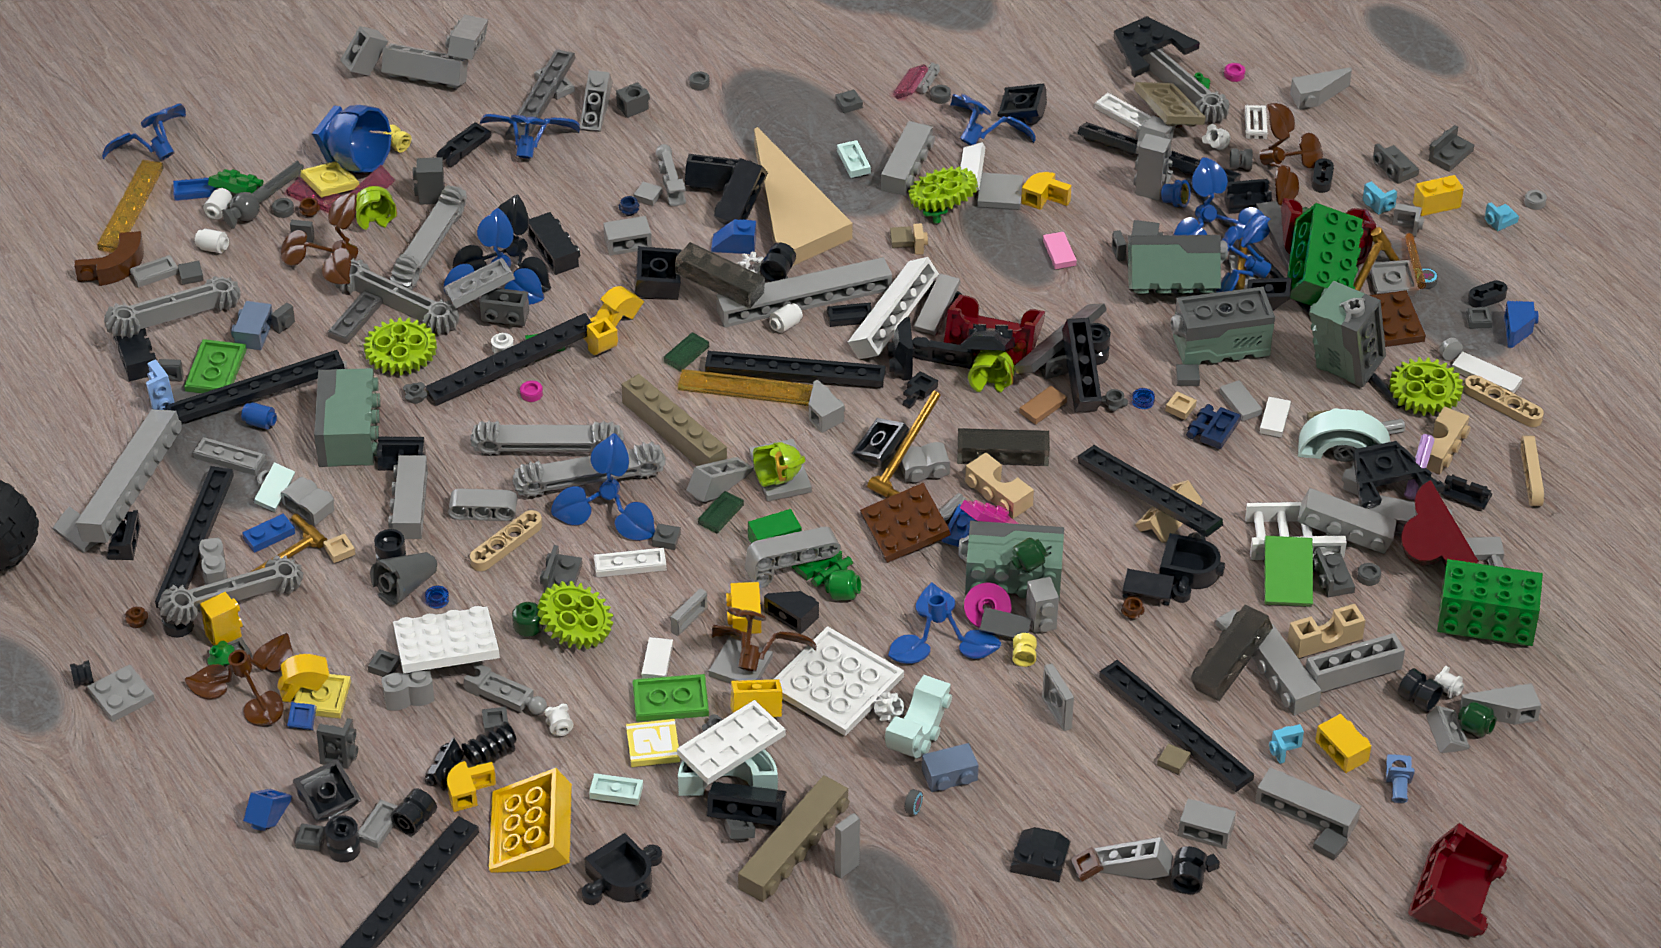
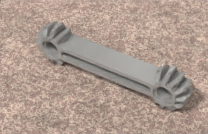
M1163 48L1142 56L1150 64V71L1164 83H1173L1206 117L1205 124L1208 122L1214 124L1216 121L1222 123V120L1227 118L1230 104L1225 95H1219L1218 91L1215 93L1209 91L1165 54Z
M447 185L442 190L437 204L404 254H401L396 259L393 271L391 272V281L410 290L416 287L420 274L454 222L461 218L467 200L465 190Z
M354 258L351 260L350 284H335L336 288H340L342 293L349 291L351 294L353 291L359 293L365 291L381 297L383 304L426 323V329L431 328L432 333L437 332L438 335L443 332L448 334L450 330H455L459 324L458 309L452 305L451 301L444 302L441 299L439 302L431 300L371 272L368 264H364L362 260L355 261Z
M222 275L221 278L213 276L212 279H207L205 285L128 306L125 302L123 305L115 303L114 307H108L104 316V323L107 332L112 333L113 337L121 336L123 339L124 336L132 338L133 335H138L140 329L213 308H219L220 311L224 308L230 310L231 307H236L241 292L238 282L232 281L231 277L224 278Z
M489 420L488 422L480 421L479 424L474 425L470 441L474 451H481L482 455L489 454L491 456L494 453L500 455L501 451L592 452L600 442L611 434H617L623 442L624 435L619 425H614L613 422L606 423L604 420L602 423L594 421L593 425H499V421L491 422Z
M643 442L642 445H635L634 449L627 450L629 455L627 471L619 477L612 474L611 476L613 479L635 475L639 479L644 476L647 478L651 475L657 476V472L663 471L666 460L660 445H654L653 442L648 444ZM591 456L546 464H541L540 461L535 463L530 461L526 465L521 464V468L515 469L512 481L518 495H524L525 498L529 496L535 498L538 494L544 495V491L605 481L607 473H598L591 464Z
M276 555L273 560L269 559L263 569L194 589L186 590L183 584L179 589L172 585L169 590L166 589L162 593L158 603V608L161 609L160 616H167V622L175 621L176 626L180 622L186 626L190 621L196 619L198 612H201L200 603L223 592H226L231 599L234 598L236 601L277 590L279 595L283 592L290 595L293 590L296 591L300 587L304 573L301 571V565L295 564V558L289 560L286 555L282 558Z

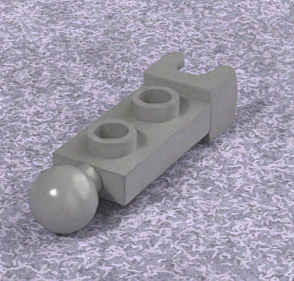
M662 144L656 148V156L661 160L658 162L660 174H664L663 184L667 188L669 206L686 204L684 192H686L683 179H678L672 160V149L670 146Z
M479 663L474 665L476 669L475 677L469 675L464 677L465 690L478 697L482 695L519 712H522L525 706H528L529 711L534 715L544 713L547 708L546 700L541 696H534L533 689L493 673L491 668Z

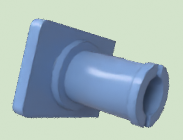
M1387 755L1386 782H1393L1392 801L1395 803H1406L1408 801V784H1411L1415 771L1412 768L1411 756ZM1396 761H1401L1405 764L1406 768L1392 767V764Z

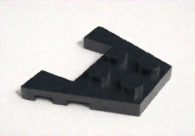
M1148 16L1114 30L1113 35L1121 53L1126 58L1127 66L1131 68V74L1134 78L1150 70V64L1142 56L1170 44L1183 55L1198 50L1200 46L1199 41Z
M1397 441L1354 449L1353 460L1359 505L1363 508L1379 506L1381 504L1382 498L1376 490V486L1415 479L1420 488L1431 480L1438 493L1444 491V483L1440 480L1436 481L1431 477L1432 473L1427 468H1421L1416 463V458Z

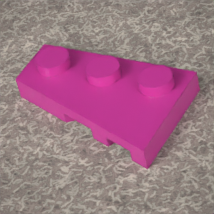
M964 500L960 506L963 511L977 521L1019 524L1008 516V510L999 505L995 507L987 502L984 505L978 500H974V502Z

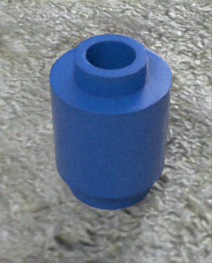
M252 402L251 404L246 403L244 405L241 419L246 421L248 425L268 430L271 426L275 425L277 413H275L273 407Z

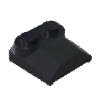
M1044 83L1004 88L1005 92L999 112L997 113L998 117L1023 118V121L1027 124H1036L1043 118L1047 104V90Z
M905 317L897 325L892 343H888V356H892V359H889V372H894V376H898L903 381L911 380L913 375V342L910 317Z
M973 324V328L968 329V337L961 343V349L1005 351L1015 347V338L1013 337V330L1008 329V325H995V328H986L987 324Z
M877 418L852 454L865 463L880 466L898 450L909 428L902 422Z
M338 759L293 779L298 798L305 803L316 822L328 821L349 811L361 802L360 796Z
M1037 827L1022 830L1018 844L1014 849L1010 872L1060 883L1071 841L1056 831Z

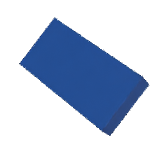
M209 177L173 181L175 201L208 198L217 188L208 185Z

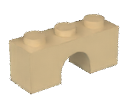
M1447 407L1442 409L1435 420L1433 431L1435 441L1427 464L1429 471L1440 475L1444 467H1449L1453 453H1458L1461 447V440L1463 438L1466 439L1471 429V426H1468L1470 416Z
M984 453L966 465L965 482L982 494L986 500L1008 510V516L1014 519L1033 506L1034 490L1018 477L1008 483L1000 482L1002 464L989 454Z
M1356 604L1333 610L1332 618L1321 626H1317L1312 616L1290 622L1287 642L1297 658L1305 657L1362 640L1366 620Z

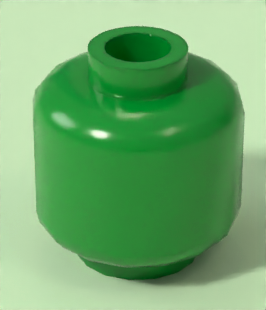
M835 570L830 574L829 579L825 581V590L827 593H830L831 598L835 601L854 600L857 594H860L862 588L861 578L853 570Z

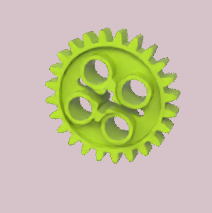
M951 166L948 170H945L943 167L941 171L935 169L932 174L926 173V177L920 176V181H914V185H911L910 190H908L910 201L914 208L918 207L919 210L925 208L926 212L933 209V212H936L939 208L944 211L946 207L952 209L955 204L960 206L961 201L967 202V197H973V193L977 192L978 184L976 175L973 174L972 170L968 171L967 168L961 169L960 166L953 169V166Z
M399 317L397 322L389 319V324L382 321L381 327L374 326V332L369 331V337H365V357L369 360V365L374 364L375 370L382 368V373L390 370L391 375L395 371H399L400 376L403 374V371L411 374V369L420 371V365L427 367V361H433L432 356L436 355L437 343L435 333H432L431 328L426 329V323L419 325V320H415L412 323L410 318H407L404 322Z
M1418 357L1417 362L1409 359V364L1401 362V367H1395V372L1391 374L1389 387L1390 392H1393V398H1399L1398 406L1405 404L1406 411L1411 408L1414 409L1413 414L1422 411L1423 416L1426 415V412H1430L1434 416L1435 411L1440 413L1444 407L1450 409L1452 406L1457 407L1458 401H1461L1463 380L1459 379V373H1454V367L1446 368V362L1440 365L1439 359L1431 362L1429 357H1427L1426 361H1422Z
M561 581L559 586L554 583L551 588H547L545 593L542 594L537 606L540 609L537 616L542 618L539 623L547 625L544 631H551L553 633L552 639L560 638L559 644L566 641L568 648H571L572 644H576L578 650L581 649L582 645L589 649L591 645L597 647L599 642H604L613 625V621H611L613 614L608 613L611 608L610 606L603 605L606 599L597 598L599 592L592 594L591 587L589 586L585 590L582 583L575 587L573 581H570L568 586L563 581Z

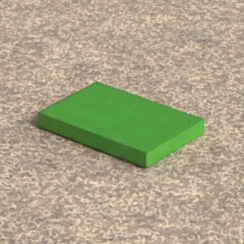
M202 339L184 385L185 391L205 393L234 383L247 350L246 344Z
M1265 536V605L1312 607L1313 538Z
M705 674L633 679L636 722L709 716Z

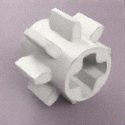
M751 252L750 257L743 253L744 259L742 262H737L742 268L739 273L744 274L747 272V278L749 279L752 278L753 274L760 277V265L764 257L756 258V252ZM749 261L755 262L753 264L754 269H748L750 266Z
M880 693L881 699L874 701V712L880 717L881 722H891L895 716L903 714L904 703L898 697V693Z

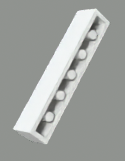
M929 257L912 260L905 265L849 339L848 344L858 359L878 356L894 335L897 325L910 314L937 278L939 273Z

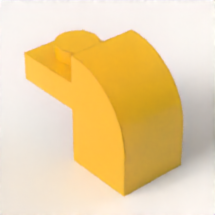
M1036 173L1029 177L1022 187L1021 204L1039 210L1042 209L1047 200L1068 206L1071 201L1072 185L1055 180V173Z
M616 286L608 290L601 297L600 300L604 303L595 316L598 320L607 317L616 327L623 315L633 319L644 301L630 290L622 286Z
M596 316L590 318L592 323L587 325V337L583 338L588 344V351L593 355H597L616 347L618 344L617 329L608 318L604 317L600 320Z
M299 654L286 659L281 664L282 676L279 678L277 686L278 690H280V696L285 702H291L301 687L319 691L329 677L327 659L313 654Z
M463 761L451 769L447 777V785L453 812L478 806L476 790L496 785L495 769L492 762L468 768L466 762Z

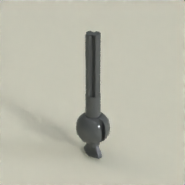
M295 161L253 193L241 192L236 194L231 199L230 209L222 210L224 221L233 229L238 220L250 221L254 219L259 213L260 203L298 176L301 170H303L304 165L300 164L299 161Z

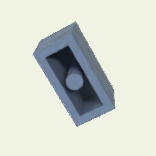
M252 301L245 302L243 309H240L238 312V321L232 326L231 336L234 338L235 343L246 344V349L262 350L272 326V304Z
M969 743L922 755V772L931 792L978 781L979 765Z

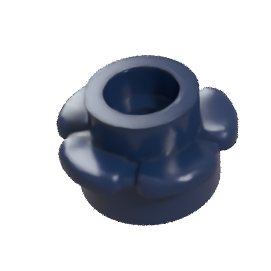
M626 196L621 199L618 207L623 214L631 216L639 211L640 205L635 197Z

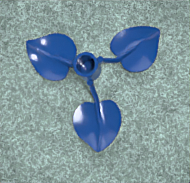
M965 94L960 96L952 95L950 106L963 107L973 111L969 124L960 137L964 143L970 146L976 144L979 138L984 139L989 132L1002 122H1006L1028 135L1033 143L1036 141L1035 134L1028 125L1010 116L1008 118L1002 117L986 131L982 132L983 127L976 123L979 114L990 115L991 111L979 101L973 100Z
M179 103L172 107L164 108L142 120V128L153 125L157 134L151 140V146L136 133H126L113 139L105 146L102 154L103 159L111 151L133 139L141 142L149 149L150 153L155 152L160 161L172 156L174 150L167 139L163 122L176 117H186L184 105Z
M486 114L480 120V125L488 122H507L512 124L516 139L515 145H517L516 156L526 159L533 158L534 148H537L547 124L565 126L576 130L578 133L580 132V124L569 118L552 117L543 120L522 115H511L510 118L498 114ZM518 122L526 123L525 135H521L520 139L517 128ZM530 124L542 125L535 141H533V136H529Z
M1202 157L1193 173L1192 187L1198 195H1210V197L1204 201V204L1196 208L1195 215L1197 220L1193 217L1183 219L1177 225L1173 235H1207V232L1202 229L1203 221L1212 222L1216 218L1235 223V227L1239 231L1237 239L1240 240L1250 218L1255 214H1264L1257 208L1248 207L1239 213L1238 220L1218 215L1216 208L1209 205V203L1213 200L1214 193L1220 194L1225 191L1228 182L1227 175L1217 162ZM1268 223L1258 232L1251 243L1259 242L1269 235Z
M496 208L480 222L477 235L484 246H494V251L498 256L491 263L503 258L510 268L511 259L507 255H503V252H500L498 247L507 248L511 245L514 237L513 228L505 213L501 209ZM460 264L454 267L448 273L444 286L474 272V268L469 264ZM528 268L516 270L513 274L515 279L508 282L504 288L528 292L529 305L544 299L539 277Z
M1261 214L1253 215L1242 232L1241 247H1246L1254 256H1247L1232 246L1239 235L1236 227L1231 226L1227 230L1222 240L1227 242L1228 252L1232 250L1246 259L1244 266L1247 268V271L1233 269L1231 273L1227 272L1221 279V288H1216L1215 293L1233 291L1238 282L1239 274L1250 277L1256 275L1261 279H1264L1269 274L1271 264L1259 256L1249 245L1264 225L1271 220L1269 217Z
M613 433L600 442L591 453L593 468L598 473H607V479L601 484L599 491L586 498L583 488L578 486L568 487L555 498L551 514L567 524L580 525L585 523L591 515L592 509L588 502L598 496L606 500L614 498L621 513L615 519L617 531L625 538L632 540L652 538L655 533V526L650 508L641 502H631L625 507V510L622 508L620 496L618 495L620 484L617 480L613 479L611 474L618 477L625 474L629 467V455L623 441L617 434Z
M931 582L916 602L917 613L922 617H927L923 637L920 639L918 636L911 634L898 637L891 644L888 656L894 661L906 664L924 660L931 651L930 646L925 643L931 620L941 623L946 618L949 619L958 639L962 641L959 645L960 652L968 658L979 659L986 657L1001 647V642L992 634L979 632L980 630H970L963 637L951 613L955 608L954 598Z

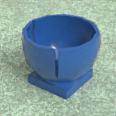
M367 105L348 106L344 110H342L341 106H333L312 133L327 163L337 161L342 168L359 173L374 172L384 164L390 151L392 134L370 132L383 131L390 133L391 128L388 118L379 108Z

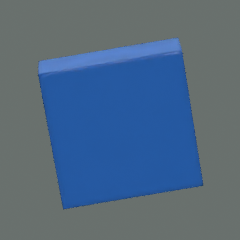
M291 702L287 726L289 728L313 730L317 706Z

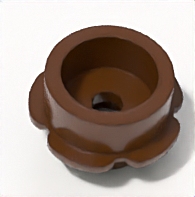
M304 198L300 202L299 212L306 217H313L320 211V205L317 204V200L314 198Z
M1129 597L1122 604L1121 612L1130 619H1137L1140 615L1144 614L1145 608L1139 598Z
M135 606L126 611L125 621L132 628H141L147 623L149 615L143 607Z

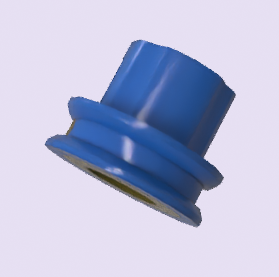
M1176 180L1173 184H1164L1161 190L1162 201L1164 203H1173L1177 208L1179 206L1187 207L1190 200L1188 181Z

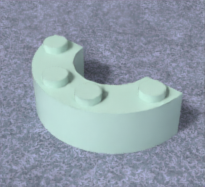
M1335 408L1314 416L1303 426L1299 435L1298 457L1321 459L1323 453L1331 447L1348 445L1358 449L1390 442V436L1385 426L1379 420L1366 414L1364 411Z
M923 675L914 688L912 701L904 719L895 716L886 728L885 743L887 748L914 758H919L929 752L931 741H936L939 737L941 729L939 725L945 708L948 709L952 701V695L949 694L950 683Z
M762 750L723 775L737 776L753 787L778 790L777 767L773 758L766 750ZM682 761L678 771L679 796L704 795L708 784Z

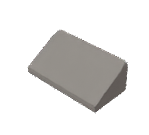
M68 507L54 525L53 530L85 553L99 542L81 540L76 525L81 514Z
M1436 705L1427 715V720L1439 752L1449 753L1468 750L1470 747L1460 726L1456 711Z

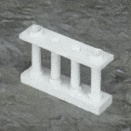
M1301 502L1247 503L1245 522H1254L1256 537H1252L1251 560H1264V539L1266 536L1264 522H1278L1280 536L1289 537L1287 522L1298 521ZM1301 523L1303 532L1301 537L1313 538V558L1316 548H1320L1323 555L1341 553L1344 558L1347 543L1346 536H1334L1326 533V536H1313L1311 527Z

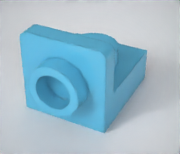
M1490 202L1486 206L1484 219L1493 228L1500 231L1518 223L1519 215L1507 204L1496 207Z

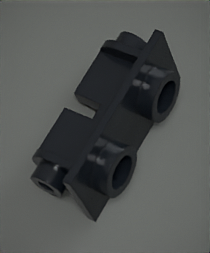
M1454 474L1452 476L1447 475L1445 479L1446 485L1441 495L1485 510L1493 494L1491 493L1492 490L1488 489V486H1482L1474 482L1468 485L1466 479L1457 477Z
M452 738L450 743L440 747V751L434 760L436 764H432L429 771L425 774L426 784L430 786L439 784L443 791L446 790L449 772L464 757V753L455 738Z

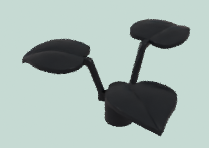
M514 195L498 207L508 217L515 234L511 245L500 250V252H503V254L507 253L511 257L519 256L517 262L518 269L528 268L534 271L541 282L542 292L549 291L551 285L545 263L540 258L532 256L525 258L522 262L523 257H525L524 253L528 249V244L524 238L518 235H522L527 231L529 217L520 196ZM467 245L461 248L455 255L453 268L460 264H469L476 271L487 265L485 260L498 255L494 252L483 256L480 246Z

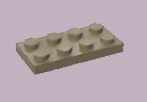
M1135 83L1134 90L1166 125L1176 126L1177 124H1185L1186 126L1195 127L1196 125L1205 124L1206 117L1173 83Z

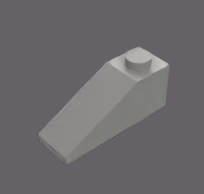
M1349 67L1292 78L1290 95L1299 110L1319 106L1350 86L1352 69Z
M738 457L696 466L687 491L694 495L696 500L701 502L717 499L749 475L754 468Z
M1161 837L1094 848L1104 868L1100 873L1141 879L1170 876L1173 855Z

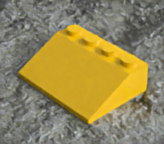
M557 768L492 791L489 871L491 873L548 871L570 863L572 784Z

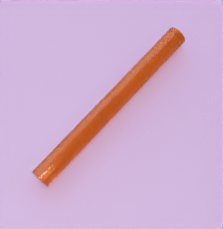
M1408 233L1405 235V240L1417 287L1424 289L1426 282L1413 234Z

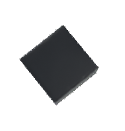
M1214 853L1208 855L1206 870L1209 873L1219 869L1220 861Z

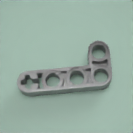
M820 527L753 542L748 547L745 570L752 582H759V588H764L772 582L774 569L831 558L838 554L841 546L830 527Z

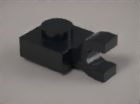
M921 371L918 372L907 382V389L903 393L907 398L903 401V406L910 409L916 403L919 396L925 399L938 388L939 380Z

